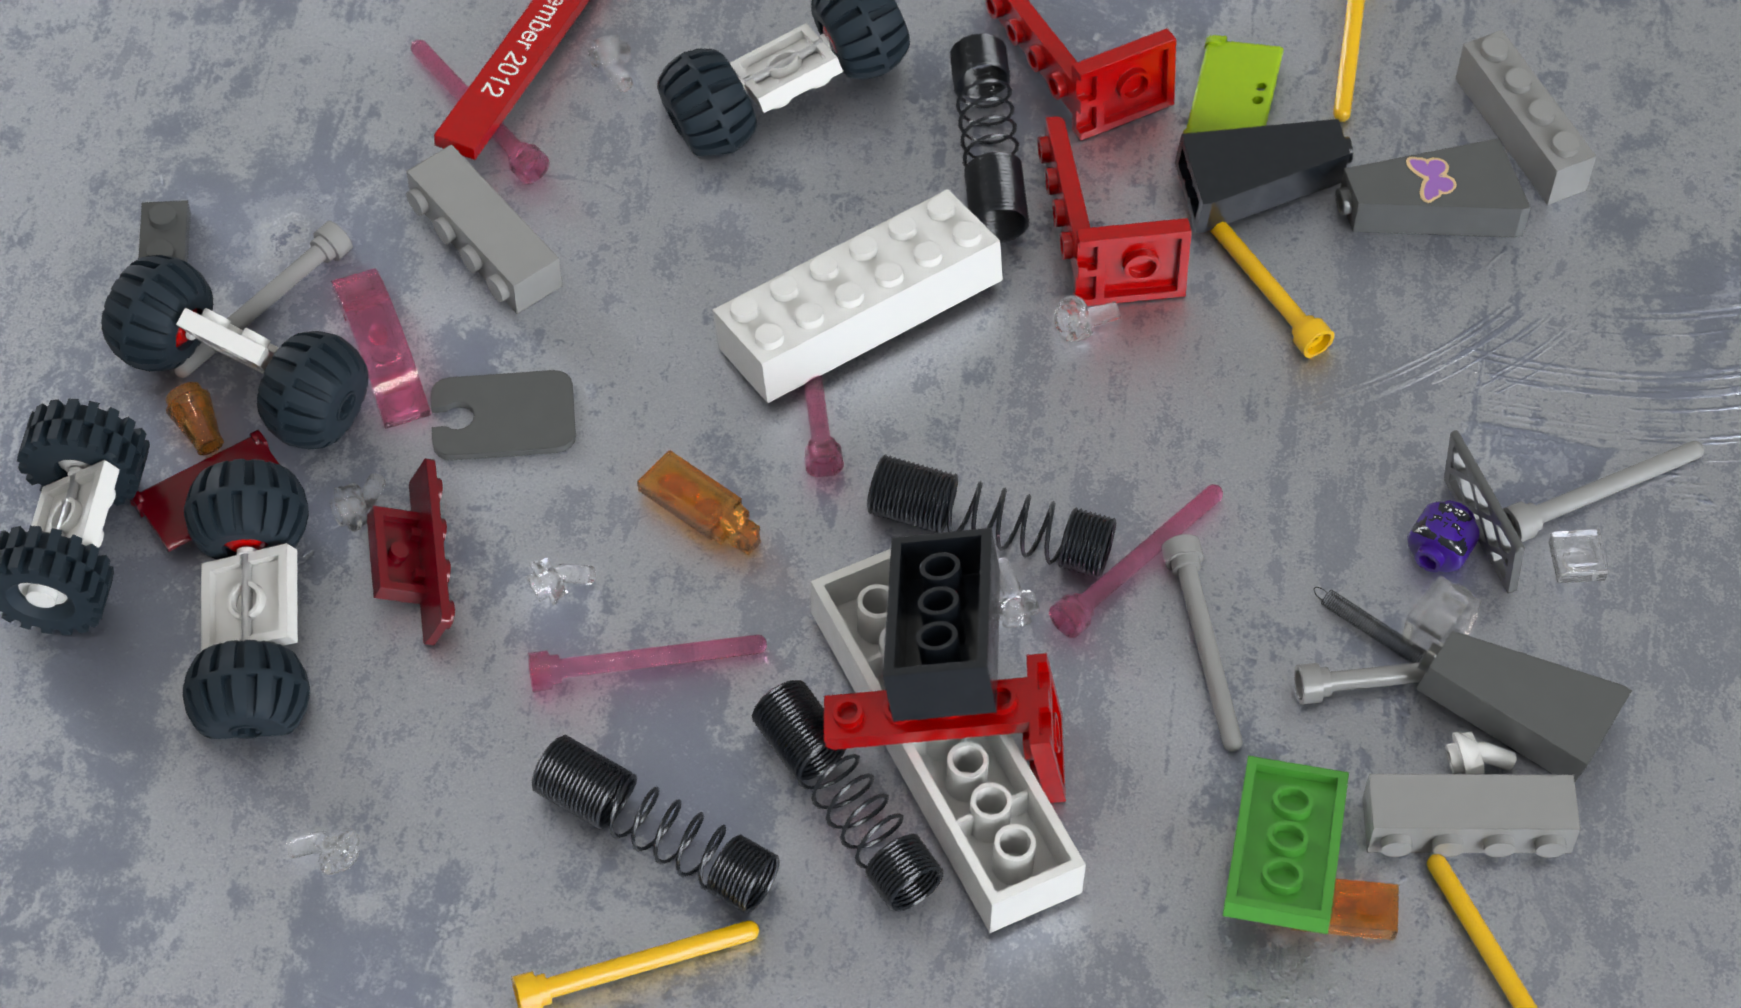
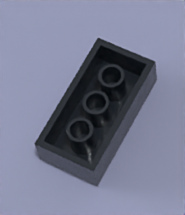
M992 528L891 538L883 679L893 722L997 712L1000 568Z

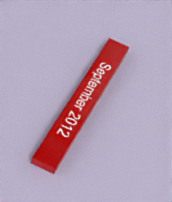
M532 0L435 132V146L444 149L452 144L462 156L476 160L590 0Z

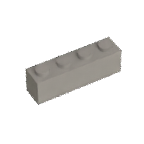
M1500 30L1463 44L1455 78L1497 137L1500 138L1505 148L1546 204L1550 205L1586 191L1596 155L1505 33Z
M452 144L406 171L409 191L406 193L412 209L419 216L425 214L433 223L438 237L445 244L452 243L470 272L475 273L478 271L497 301L503 302L505 300L518 314L562 287L559 257Z
M1369 774L1362 797L1367 852L1383 853L1390 857H1401L1409 853L1441 854L1444 857H1453L1461 853H1485L1487 856L1499 858L1513 853H1536L1540 857L1553 858L1563 854H1571L1581 830L1574 775Z

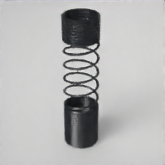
M985 33L972 34L957 41L950 50L953 86L957 96L956 110L960 115L958 127L962 133L960 145L964 151L963 165L965 167L964 177L968 209L1000 240V243L1015 240L1024 234L1029 227L1022 161L1015 155L1019 150V142L1016 138L1012 137L1017 130V125L1014 120L1010 119L1014 114L1015 107L1008 101L1012 95V88L1009 85L1010 71L1007 47L1001 39L994 35ZM990 64L989 66L983 68H974L976 66ZM1007 88L1008 92L1005 98L992 97ZM963 96L979 100L971 103L964 99ZM961 101L968 105L963 111L960 108ZM984 101H1000L989 105H979V103ZM1007 103L1010 107V113L1007 117L991 115L973 121L965 116V113L972 106L976 108H992ZM994 118H996V119H1002V120H1000V121L991 122V123H983V122H981V121H984V120L994 119ZM963 119L971 123L965 129L963 128ZM1005 121H1009L1012 125V132L1009 135L995 133L975 139L967 134L968 130L974 125L993 126ZM965 137L974 141L968 147L965 145ZM1004 137L998 140L985 141L987 138ZM1011 139L1015 144L1012 153L988 152L975 156L969 152L976 143L996 144ZM967 155L973 158L969 163H967Z
M885 454L880 458L872 477L867 498V511L869 515L873 513L874 516L891 518L892 521L896 519L897 522L901 521V523L905 522L906 525L919 526L920 529L924 528V530H933L934 533L936 531L938 533L943 532L947 525L948 532H952V509L957 493L959 476L956 473L952 475L951 472H943L942 469L938 471L937 468L920 466L919 463L906 462L905 459L892 458L891 455L888 457ZM982 481L978 482L969 509L956 531L964 529L971 513V530L976 529ZM1006 487L1002 489L994 513L987 528H992L997 518L995 539L996 546L1000 551L1008 548L1021 525L1020 550L1022 556L1026 558L1035 551L1046 529L1044 554L1045 560L1049 565L1058 559L1059 568H1068L1069 571L1072 569L1074 572H1082L1083 575L1087 573L1088 576H1096L1097 579L1102 576L1115 535L1117 523L1115 518L1111 519L1110 516H1101V514L1097 515L1096 512L1092 514L1091 511L1087 512V510L1083 511L1082 508L1079 510L1077 507L1074 508L1067 521L1061 545L1055 556L1050 560V533L1056 503L1054 501L1050 503L1038 536L1031 549L1025 553V531L1031 495L1028 494L1026 496L1014 529L1002 547L1000 543V530L1007 493Z
M790 680L779 684L767 692L755 705L752 721L774 749V752L777 753L782 763L785 764V767L788 768L793 778L797 779L799 786L804 789H813L811 796L813 805L819 809H828L826 814L827 825L834 829H842L840 836L842 845L849 849H857L855 855L856 865L865 869L866 878L874 886V889L877 890V893L880 894L888 909L903 911L914 907L926 899L939 886L944 872L943 868L940 867V864H938L935 857L932 856V853L929 852V849L926 848V845L923 844V841L920 840L917 834L911 833L891 841L871 858L868 865L860 861L861 849L879 843L894 833L903 822L902 814L896 813L882 819L869 830L859 845H851L846 842V829L856 827L876 816L888 803L889 795L881 793L869 798L855 809L844 825H836L831 821V810L851 803L862 796L873 784L874 775L864 774L851 780L835 795L828 806L817 802L815 796L817 789L831 786L848 776L858 765L860 756L850 754L842 757L846 749L835 750L826 747L824 742V708L809 687L806 686V683L801 680ZM855 758L853 765L843 774L821 784L825 777L838 765L848 759ZM820 776L815 786H808L803 783V780H810ZM870 778L867 785L858 793L835 804L851 786L863 779ZM884 798L882 804L872 813L851 823L855 816L867 805L877 799ZM899 818L898 822L889 831L865 843L882 825L892 819Z
M566 734L557 737L550 743L533 772L531 784L532 790L598 829L609 826L610 834L615 839L626 837L631 833L633 849L638 852L647 850L654 845L653 854L658 864H665L676 858V869L679 876L687 877L699 871L698 879L702 889L707 890L719 899L721 898V900L743 911L745 914L753 911L765 898L778 873L780 859L777 854L761 847V845L744 837L742 834L737 835L719 853L709 873L707 885L703 883L705 864L721 844L726 833V825H721L714 832L707 844L701 862L691 871L684 873L680 869L681 855L700 829L704 819L703 812L697 813L689 823L678 850L669 858L662 860L658 857L659 840L666 834L677 818L682 805L681 800H675L667 809L657 830L656 837L646 846L639 847L635 842L636 830L655 805L659 796V787H653L647 793L637 811L633 826L623 834L618 835L613 830V821L620 814L637 783V775ZM653 795V798H652L650 804L648 805V807H647V809L645 810V812L642 814V812H643V810H644V808H645L647 802L649 801V799H650L651 796ZM674 810L673 815L671 816L670 820H669L668 823L666 824V822H667V820H668V818H669L671 812ZM697 822L695 828L693 829L692 833L690 834V832H691L693 826H694L695 823Z

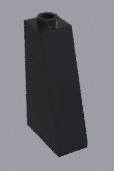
M1339 119L1181 134L1175 166L1195 232L1204 233L1210 231L1221 222L1229 224L1341 183L1344 168L1353 159V146L1351 139L1348 136H1344Z

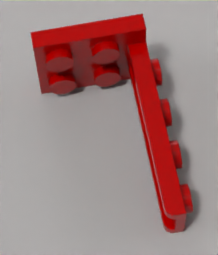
M985 0L989 15L1001 22L1006 29L1010 42L1014 46L1019 45L1026 54L1031 69L1036 73L1040 72L1047 81L1053 97L1057 100L1061 99L1072 113V131L1080 141L1174 105L1176 38L1168 28L1077 62L1029 0Z
M1058 116L1046 117L1045 136H1038L1037 139L1038 157L1040 164H1048V168H1045L1047 195H1055L1056 200L1052 201L1053 222L1055 227H1062L1063 232H1060V251L1063 260L1070 259L1074 276L1073 296L1076 307L1186 297L1192 233L1189 219L1182 218L1090 227L1065 121Z
M1047 653L1026 655L1027 677L998 680L997 712L893 722L886 690L824 696V742L826 747L837 750L1023 733L1025 760L1030 762V769L1041 785L1049 802H1066L1063 717Z

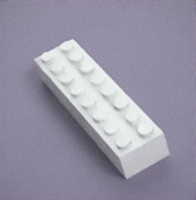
M891 549L811 581V614L855 693L886 690L883 679ZM1010 734L885 745L989 933L1082 893L1086 864Z

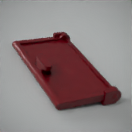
M259 430L250 433L249 438L141 492L136 491L135 497L130 500L131 505L134 506L141 518H146L168 552L192 540L186 526L184 505L189 488L201 471L216 463L233 461L234 459H257L279 464L270 452L267 440Z

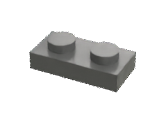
M188 200L142 202L138 259L146 256L165 255L182 259L188 263L191 213Z

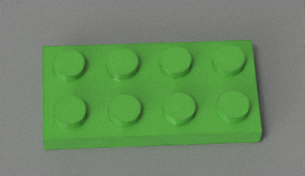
M1248 755L1223 916L1328 934L1349 772Z

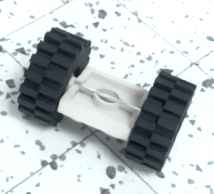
M68 398L67 404L64 405L59 399L50 400L48 406L43 403L36 407L35 412L32 411L17 456V462H19L18 469L21 474H27L26 480L31 485H41L39 490L41 494L29 531L25 532L21 526L12 527L10 533L5 530L0 532V611L3 612L1 618L10 623L13 620L21 622L20 627L28 630L35 626L41 628V633L52 634L53 630H59L62 635H72L73 629L79 633L87 632L90 626L95 628L99 624L100 619H102L114 575V567L109 566L111 560L107 555H98L99 547L104 538L103 526L108 509L112 503L119 506L125 503L126 498L131 500L135 497L150 448L149 440H145L146 433L143 428L134 429L136 421L129 416L121 419L118 417L120 411L112 407L105 411L99 409L100 403L89 401L88 406L80 405L79 399Z

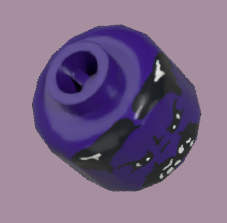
M1438 501L1425 507L1408 533L1407 543L1416 563L1421 568L1433 573L1439 571L1451 573L1463 566L1479 541L1480 530L1473 512L1468 507L1456 501Z

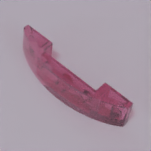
M370 269L331 281L344 320L348 322L358 352L368 368V379L372 395L385 429L430 416V408L410 348L390 296L377 269Z

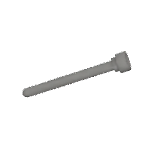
M327 221L313 233L314 239L310 242L311 248L227 319L231 321L230 324L243 330L323 261L326 263L333 259L339 261L353 248L348 235L333 221ZM201 342L190 358H187L181 366L173 369L174 373L181 378L188 377L217 351Z
M1691 441L1538 505L1533 503L1526 504L1520 501L1503 508L1520 540L1524 542L1536 537L1538 530H1541L1543 523L1701 458L1704 454V447L1698 441Z
M1192 534L1178 535L1165 541L1161 547L1167 569L1172 570L1173 574L1180 579L1221 740L1226 750L1234 752L1241 748L1243 741L1198 571L1201 569V562L1204 559L1203 551L1197 536Z
M1318 663L1295 666L1294 685L1298 702L1303 705L1321 703L1323 697H1330L1332 695V691L1420 683L1426 672L1418 668L1420 663L1331 672L1328 667L1320 668Z

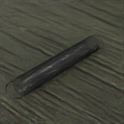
M1330 590L1332 592L1325 601L1323 598L1321 602L1323 607L1325 606V608L1329 609V611L1331 610V612L1337 614L1343 620L1350 622V624L1352 623L1354 627L1356 626L1360 631L1362 630V632L1366 633V635L1368 634V636L1372 637V639L1374 638L1379 643H1383L1385 647L1387 646L1391 651L1410 661V663H1416L1424 651L1426 654V650L1422 649V647L1404 638L1403 635L1387 626V624L1379 622L1380 620L1374 618V616L1368 614V612L1362 610L1356 604L1349 600L1345 602L1343 600L1345 598H1342L1343 596L1337 594V592ZM1336 599L1337 601L1339 600L1335 608H1331ZM1346 606L1347 608L1349 607L1348 611L1350 609L1351 611L1353 610L1348 619L1347 617L1345 618L1346 614L1344 616L1343 614L1341 615ZM1360 616L1361 618L1363 617L1362 621L1365 619L1361 626L1360 624L1358 625L1359 621L1357 622ZM1374 626H1375V628L1377 627L1376 631H1377L1378 629H1379V631L1381 630L1380 634H1381L1382 631L1384 630V632H1383V634L1385 633L1384 637H1385L1386 634L1388 633L1387 637L1389 636V638H1388V640H1387L1386 642H1385V640L1382 642V640L1384 639V637H1383L1382 639H1381V637H1380L1379 639H1378V637L1376 638V636H1377V634L1375 635L1376 631H1375L1374 634L1372 635L1373 631L1371 632V630L1373 629ZM1403 645H1404V647L1406 646L1405 650H1406L1407 648H1408V650L1410 649V651H1409V653H1408L1407 655H1406V653L1404 654L1405 650H1404L1403 652H1402V650L1400 651V649H1401V647H1402Z

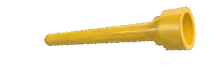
M1347 0L1333 116L1335 119H1339V122H1345L1351 116L1365 0Z
M1221 222L1210 230L1291 325V333L1294 336L1293 343L1306 358H1312L1324 352L1332 344L1335 337L1334 332L1324 320L1315 318L1313 315L1307 316L1227 222Z
M1441 854L1431 855L1427 860L1428 870L1512 1007L1538 1008L1446 858Z
M747 920L547 978L544 973L534 975L533 971L511 977L517 1006L518 1008H543V1006L552 1004V998L750 942L758 937L759 927L754 921Z

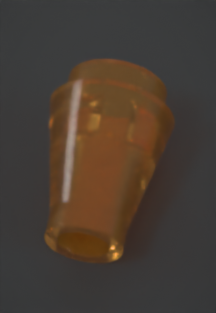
M198 382L184 383L171 390L165 398L168 405L166 414L193 444L199 455H209L220 449L224 444V440L219 431L210 392L207 389H202Z

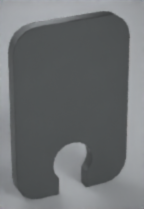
M545 370L448 377L436 382L431 389L432 413L447 412L452 408L462 407L474 414L473 421L465 428L432 427L434 452L444 460L559 453L571 448L575 442L573 384L571 378L562 371Z

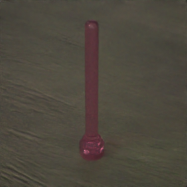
M415 40L411 45L413 55L459 101L468 89V86L424 40ZM501 123L492 138L508 154L509 168L512 173L524 184H531L542 178L549 168V158L537 145L526 142L521 143Z
M817 375L810 378L804 384L811 439L804 449L805 467L807 473L813 477L834 476L844 467L842 448L830 436L822 375Z
M1216 484L1207 486L1082 594L1064 595L1049 609L1050 618L1056 628L1069 638H1076L1091 625L1094 609L1162 551L1161 547L1165 541L1181 535L1223 498L1222 488Z
M756 634L559 659V654L549 655L548 650L528 652L532 692L553 690V685L562 684L563 678L761 654L767 648V640L764 636Z

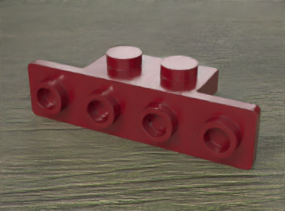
M425 458L409 482L411 511L373 505L367 514L373 598L420 604L423 643L434 646L444 631L451 628L455 617V605L452 600H449L448 582L451 574V564L449 559H445L444 552L447 524L446 520L441 518L440 512L443 484L442 480L437 478L436 461Z

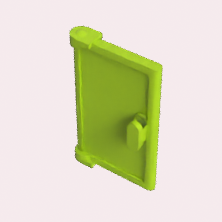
M1208 36L1204 45L1205 54L1187 127L1183 130V134L1266 126L1284 51L1283 47L1227 41V36Z

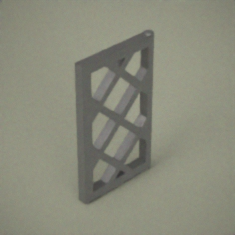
M1452 431L1449 439L1444 481L1455 501L1462 503L1473 512L1480 530L1478 542L1507 593L1514 592L1518 586L1525 547L1459 431Z

